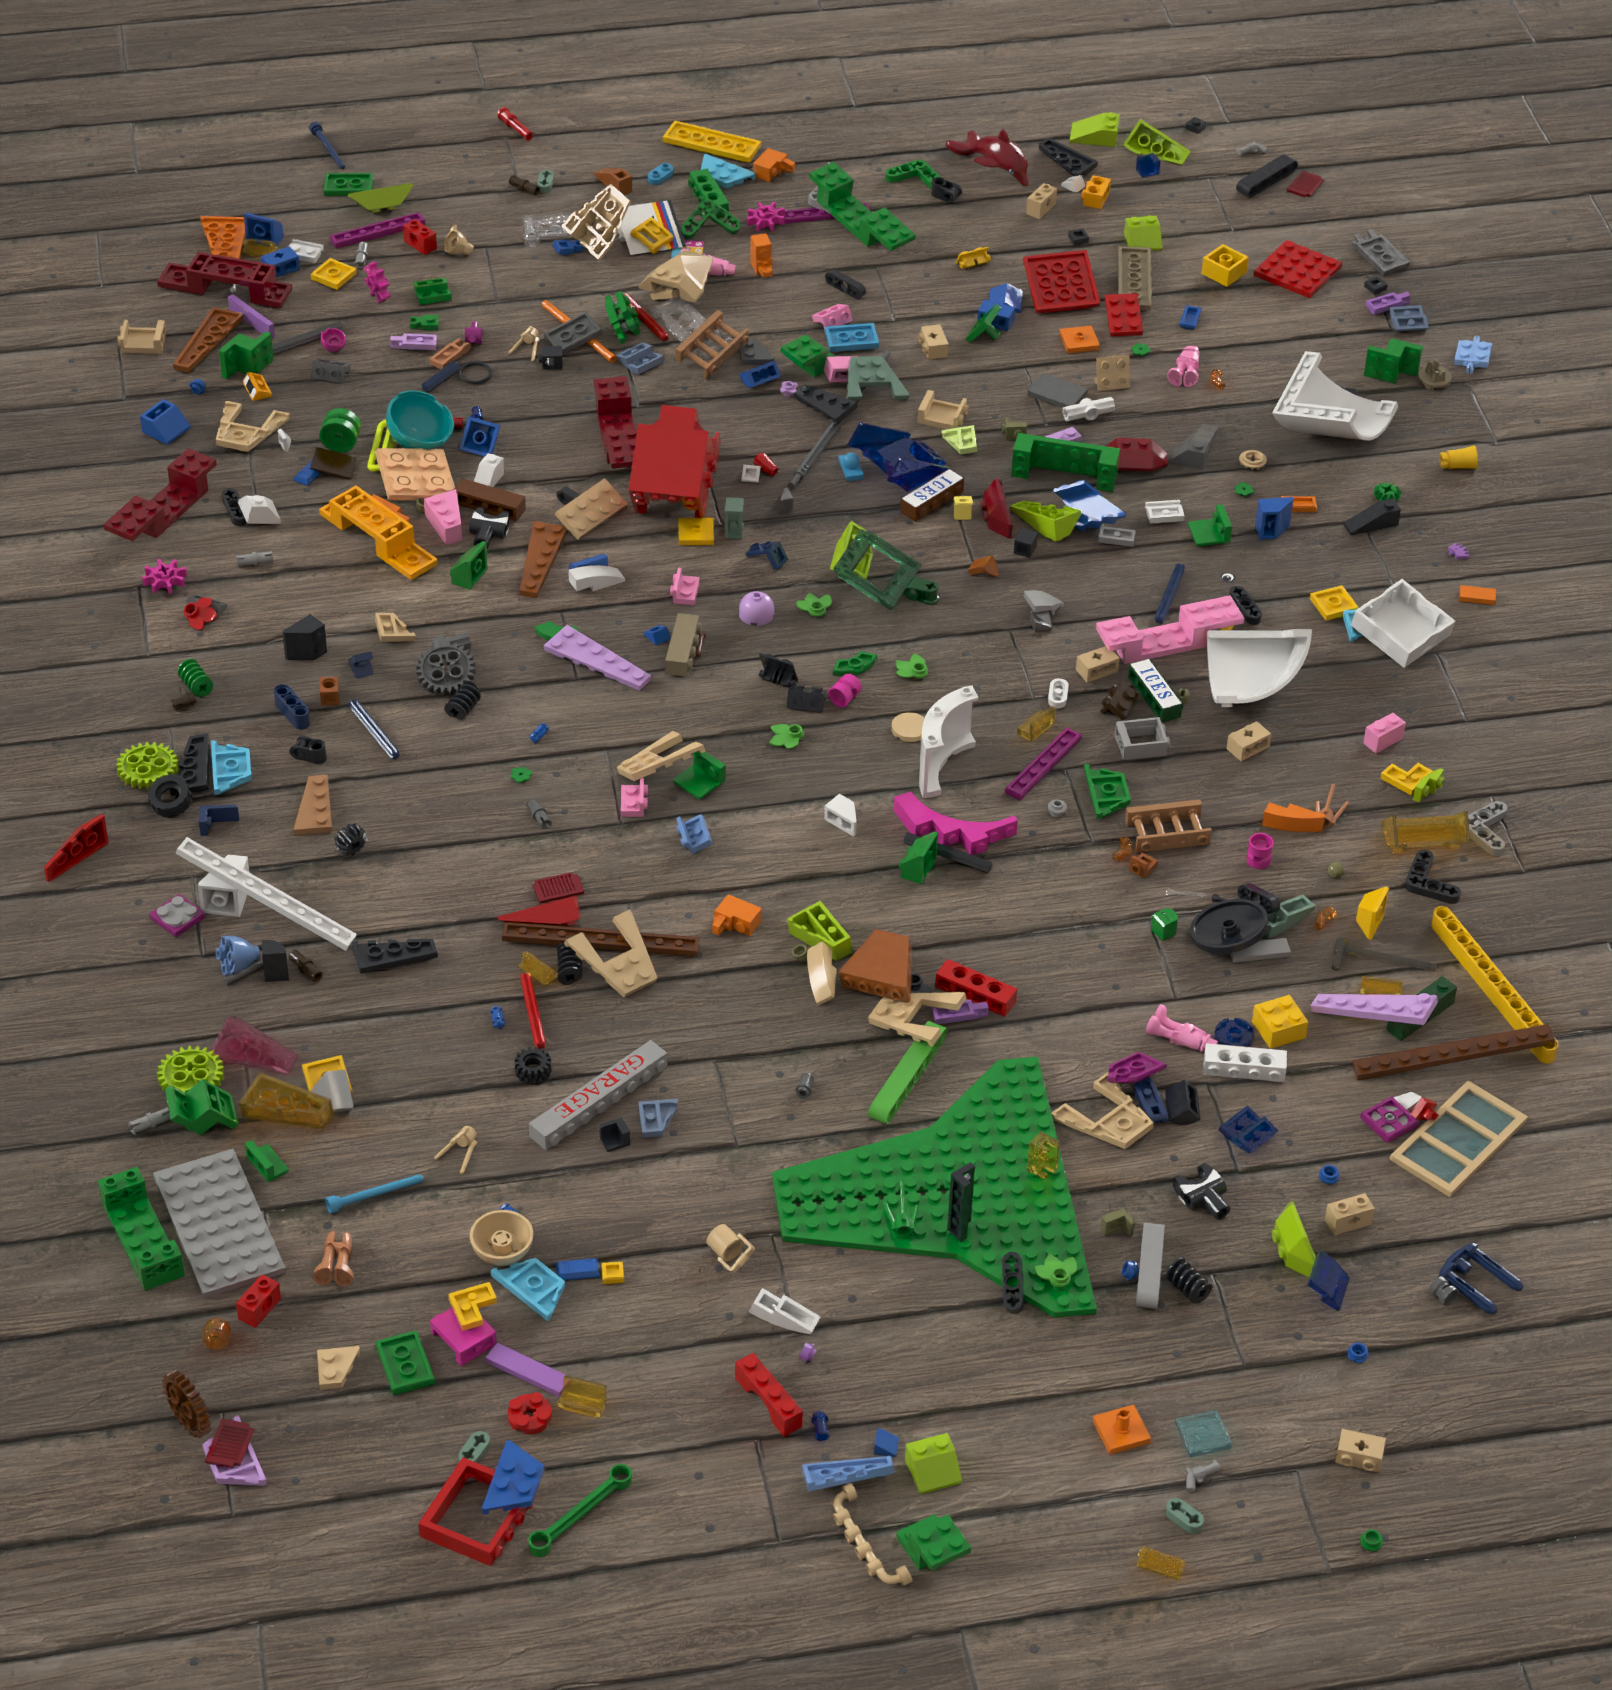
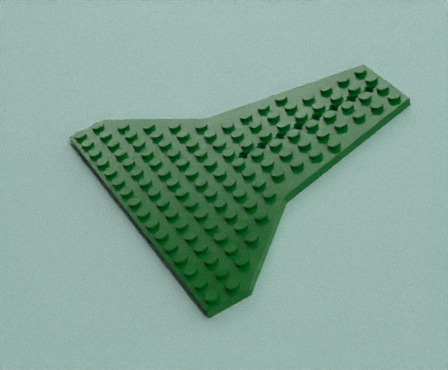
M1038 1056L997 1060L929 1128L772 1172V1182L783 1242L956 1259L1002 1287L1003 1256L1008 1252H1016L1020 1255L1023 1262L1025 1301L1054 1318L1096 1314L1097 1312ZM972 1163L975 1166L971 1222L968 1223L967 1239L959 1242L947 1229L951 1173ZM901 1180L904 1181L906 1214L911 1218L914 1205L918 1206L914 1224L915 1230L907 1236L897 1235L895 1231L891 1230V1223L883 1206V1203L887 1202L894 1221L897 1215L901 1214L900 1195H898L900 1194ZM940 1190H945L946 1194H942ZM919 1192H925V1196H921ZM882 1195L884 1199H880L877 1196ZM862 1197L863 1201H859V1199L856 1198ZM836 1199H842V1203H838ZM815 1201H822L821 1205H817V1202ZM794 1203H801V1206L797 1207ZM1052 1254L1062 1262L1070 1257H1074L1077 1263V1270L1071 1276L1070 1283L1067 1286L1056 1287L1049 1280L1039 1277L1035 1266L1044 1265L1047 1256ZM1011 1259V1262L1009 1263L1011 1267V1272H1015V1259ZM1011 1278L1007 1285L1014 1288L1019 1284V1280Z

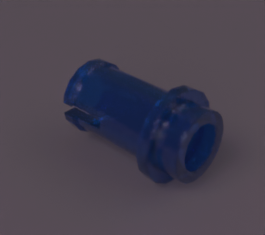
M474 406L471 409V417L483 420L481 407Z
M817 1411L811 1417V1423L815 1429V1438L818 1441H825L830 1437L827 1427L829 1419L823 1411Z

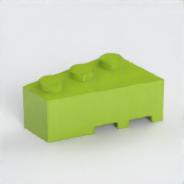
M821 901L787 918L791 935L812 947L823 941L833 950V960L838 961L853 953L851 937Z

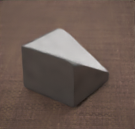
M784 488L775 503L780 514L792 512L793 497L788 488Z
M1033 610L1030 611V622L1035 632L1052 630L1049 611L1037 613Z

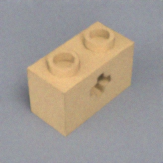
M1043 183L1027 198L1026 214L1041 219L1056 205L1057 188Z
M941 325L922 326L921 333L918 334V340L920 344L922 343L923 353H926L928 360L947 358L948 342Z
M1106 646L1077 656L1076 671L1088 683L1118 672L1120 658L1114 651H1108Z
M1256 721L1228 735L1227 750L1237 759L1243 761L1269 748L1271 733Z
M1364 1193L1327 1204L1325 1222L1333 1235H1338L1372 1225L1375 1208Z
M1342 1429L1335 1463L1379 1472L1386 1438Z

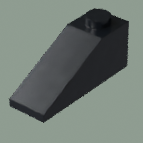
M1394 499L1380 501L1345 521L1344 527L1352 536L1398 526L1401 509Z

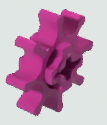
M759 202L757 210L748 209L747 225L756 224L757 232H760L761 228L766 227L774 231L775 224H785V208L776 209V202H772L771 205H766L765 207Z
M376 261L363 267L367 274V278L364 281L371 290L370 295H376L378 303L390 298L391 295L387 291V286H390V283L384 276V269L379 270Z
M158 559L157 567H144L146 576L142 577L143 585L152 584L153 593H157L158 589L164 588L168 589V593L171 594L173 585L185 586L186 567L178 568L177 560L175 559L168 565L161 563V559Z

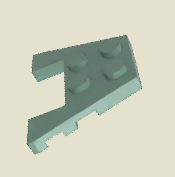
M882 356L850 357L846 398L853 401H861L863 396L860 387L889 386L894 400L909 398L908 391Z

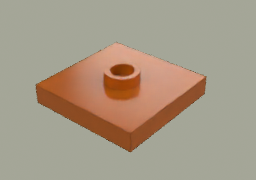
M1092 326L1064 328L1059 331L1067 353L1100 350V344Z

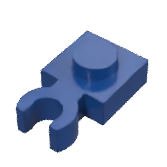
M569 240L553 241V247L559 255L583 251V245H580L579 240H574L573 242Z

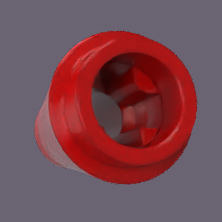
M759 453L753 460L755 466H761L760 470L771 476H775L779 470L767 454Z

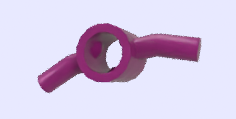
M474 321L471 327H465V343L482 344V327H478V322Z

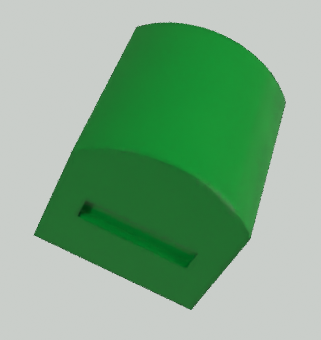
M1165 908L1152 915L1151 930L1162 941L1176 935L1177 913L1170 908Z

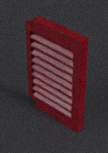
M1302 171L1287 188V192L1302 197H1311L1324 182V179H1321V176Z
M572 872L538 879L533 884L539 904L584 894V889L578 875H573Z
M222 1418L205 1458V1463L233 1468L234 1465L240 1466L255 1429L251 1428L249 1423Z

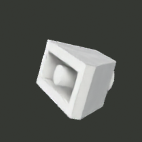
M488 453L479 464L474 482L494 487L504 475L503 458Z
M839 794L825 805L824 819L854 837L857 824L854 802Z

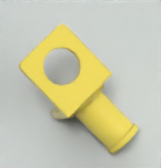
M972 496L954 497L955 520L971 519Z

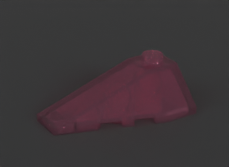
M236 1016L227 1017L210 1050L214 1051V1056L219 1055V1058L227 1063L283 1073H290L298 1057L293 1051Z

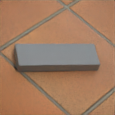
M1286 938L1258 941L1246 949L1230 953L1233 963L1290 957L1291 955Z

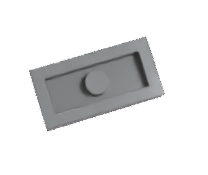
M1101 526L1098 542L1133 547L1136 530Z

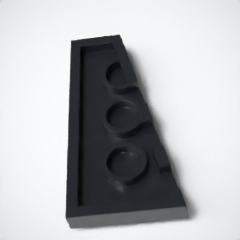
M803 385L794 393L795 399L808 407L812 406L814 411L823 413L825 418H831L836 425L858 408L856 401L809 385Z

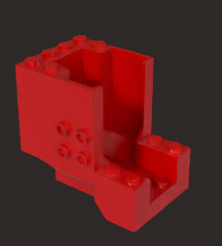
M661 405L660 418L654 424L638 423L629 483V494L636 513L645 514L650 499L653 501L663 499L671 503L682 501L684 507L688 510H695V518H705L709 488L712 489L713 487L712 472L716 473L721 439L719 432H716L715 437H710L709 432L703 430L700 426L696 408Z

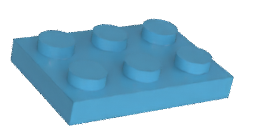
M874 323L825 327V336L830 352L879 348V340Z

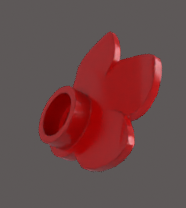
M200 598L196 603H188L184 607V616L189 620L192 628L202 630L204 623L212 622L217 618L216 611L210 607L213 601L212 598Z

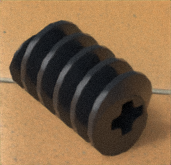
M471 681L464 682L445 705L444 711L450 717L460 720L465 719L466 715L469 714L470 710L481 699L477 686Z
M564 943L559 944L557 947L558 981L562 985H572L582 978V960L575 955L576 952L570 946L566 947Z
M1179 1257L1170 1265L1166 1275L1167 1279L1175 1287H1178V1290L1184 1293L1192 1303L1202 1302L1209 1296L1212 1291V1284H1208V1280L1202 1278V1274L1197 1273L1194 1267L1191 1268L1190 1263H1185L1183 1257Z

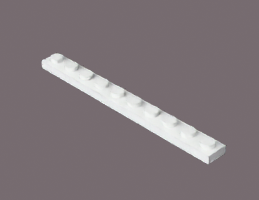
M188 837L177 848V855L343 950L347 951L351 941L355 940L356 933Z

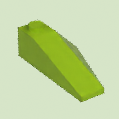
M1141 119L1123 144L1124 147L1135 154L1180 165L1184 164L1191 153L1190 150Z
M1021 501L1010 505V510L1044 537L1050 538L1053 541H1061L1064 537L1069 536L1081 515V510L1068 506L1059 509L1053 504L1041 506V503Z

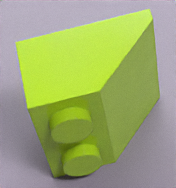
M1157 216L1125 218L1124 236L1129 247L1151 248V251L1162 250L1161 228Z
M948 1433L906 1444L905 1462L920 1495L962 1484L956 1451Z

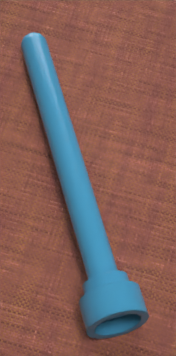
M419 1174L341 1198L339 1196L335 1197V1195L325 1198L326 1206L330 1214L335 1213L344 1205L421 1183L424 1178Z

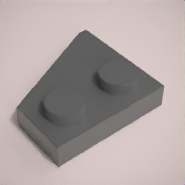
M749 339L748 343L741 347L742 365H764L774 361V357L757 339Z

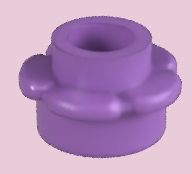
M805 1343L799 1359L803 1360L804 1363L807 1360L812 1361L816 1353V1349L813 1348L814 1343L812 1345Z

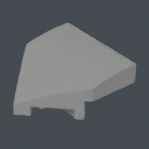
M1024 591V598L1035 613L1049 611L1051 615H1054L1057 608L1064 606L1062 601L1043 591Z
M346 1070L325 1072L306 1096L308 1099H313L320 1104L326 1113L329 1110L351 1111L354 1108Z

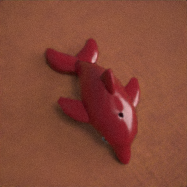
M1002 129L998 136H986L980 138L975 131L971 130L967 134L966 142L948 140L945 143V146L950 151L958 155L973 153L984 155L985 157H975L974 161L981 166L1004 169L1022 186H1028L1027 159L1020 150V147L1014 141L1009 140L1005 129Z

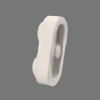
M1054 679L1051 681L1048 704L1051 707L1059 709L1066 705L1069 686L1066 680Z

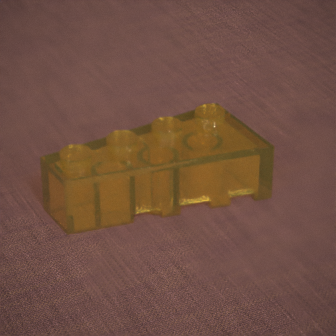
M263 1073L257 1075L239 1102L243 1118L324 1129L334 1115L331 1099Z

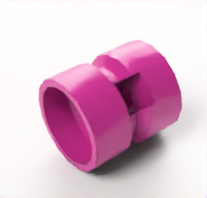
M845 674L829 689L828 697L835 706L844 708L861 692V683L855 676Z
M1255 833L1249 838L1246 860L1252 868L1265 869L1270 866L1274 840L1271 836L1265 833Z

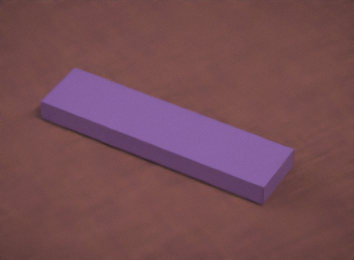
M235 295L228 296L229 310L243 313V320L262 334L267 331L271 333L272 338L275 337L274 323Z
M496 1343L485 1357L486 1363L558 1397L563 1394L571 1383V1377L499 1343Z

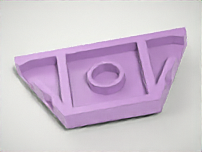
M239 1415L235 1416L233 1421L241 1422ZM214 1437L208 1439L202 1445L205 1456H207ZM251 1443L248 1445L240 1466L234 1465L233 1468L209 1464L217 1484L267 1485L266 1478Z

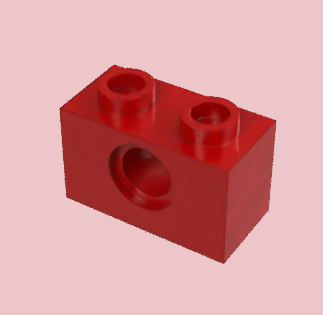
M416 219L403 225L404 242L423 255L437 249L436 233Z
M261 1274L236 1302L238 1320L256 1328L281 1300L279 1282Z

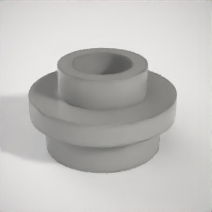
M1052 800L1048 804V810L1052 816L1060 817L1066 812L1067 805L1062 800Z

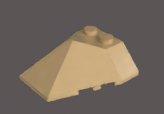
M612 184L598 193L593 201L585 203L580 211L572 213L562 225L563 229L579 240L599 261L610 249L631 203Z
M684 250L647 275L639 285V289L653 292L659 284L679 289L682 300L695 303L704 292V285L707 282V275L710 273L713 257Z

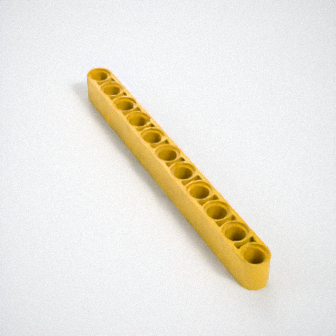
M1443 906L1435 908L1431 923L1432 929L1513 1029L1518 1030L1544 1025L1451 910ZM1555 1039V1043L1552 1045L1531 1048L1530 1050L1538 1060L1549 1064L1555 1061L1558 1042Z

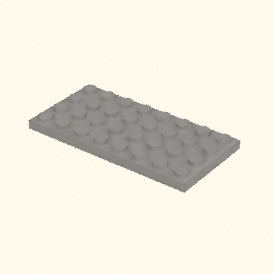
M234 1149L153 1173L158 1190L204 1299L252 1284L261 1274L271 1278L286 1273L284 1263Z

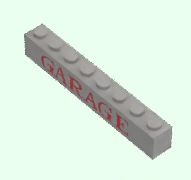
M652 1040L648 1041L529 1123V1137L545 1150L557 1145L560 1140L571 1135L576 1129L587 1124L598 1114L603 1113L612 1104L619 1102L625 1095L632 1093L641 1084L648 1082L654 1075L662 1072L667 1067V1052Z

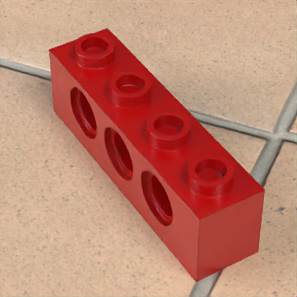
M947 959L936 973V988L947 993L965 992L966 1000L976 1003L987 1002L989 1011L1003 1017L1009 1013L1016 1003L1017 988Z

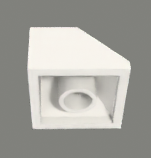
M259 495L245 496L239 499L238 503L247 523L281 524V519L271 499Z

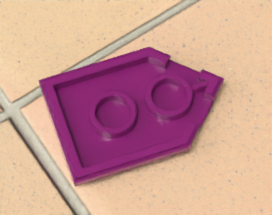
M1137 1052L1109 1065L1108 1082L1136 1083L1166 1069L1167 1065L1144 1053Z

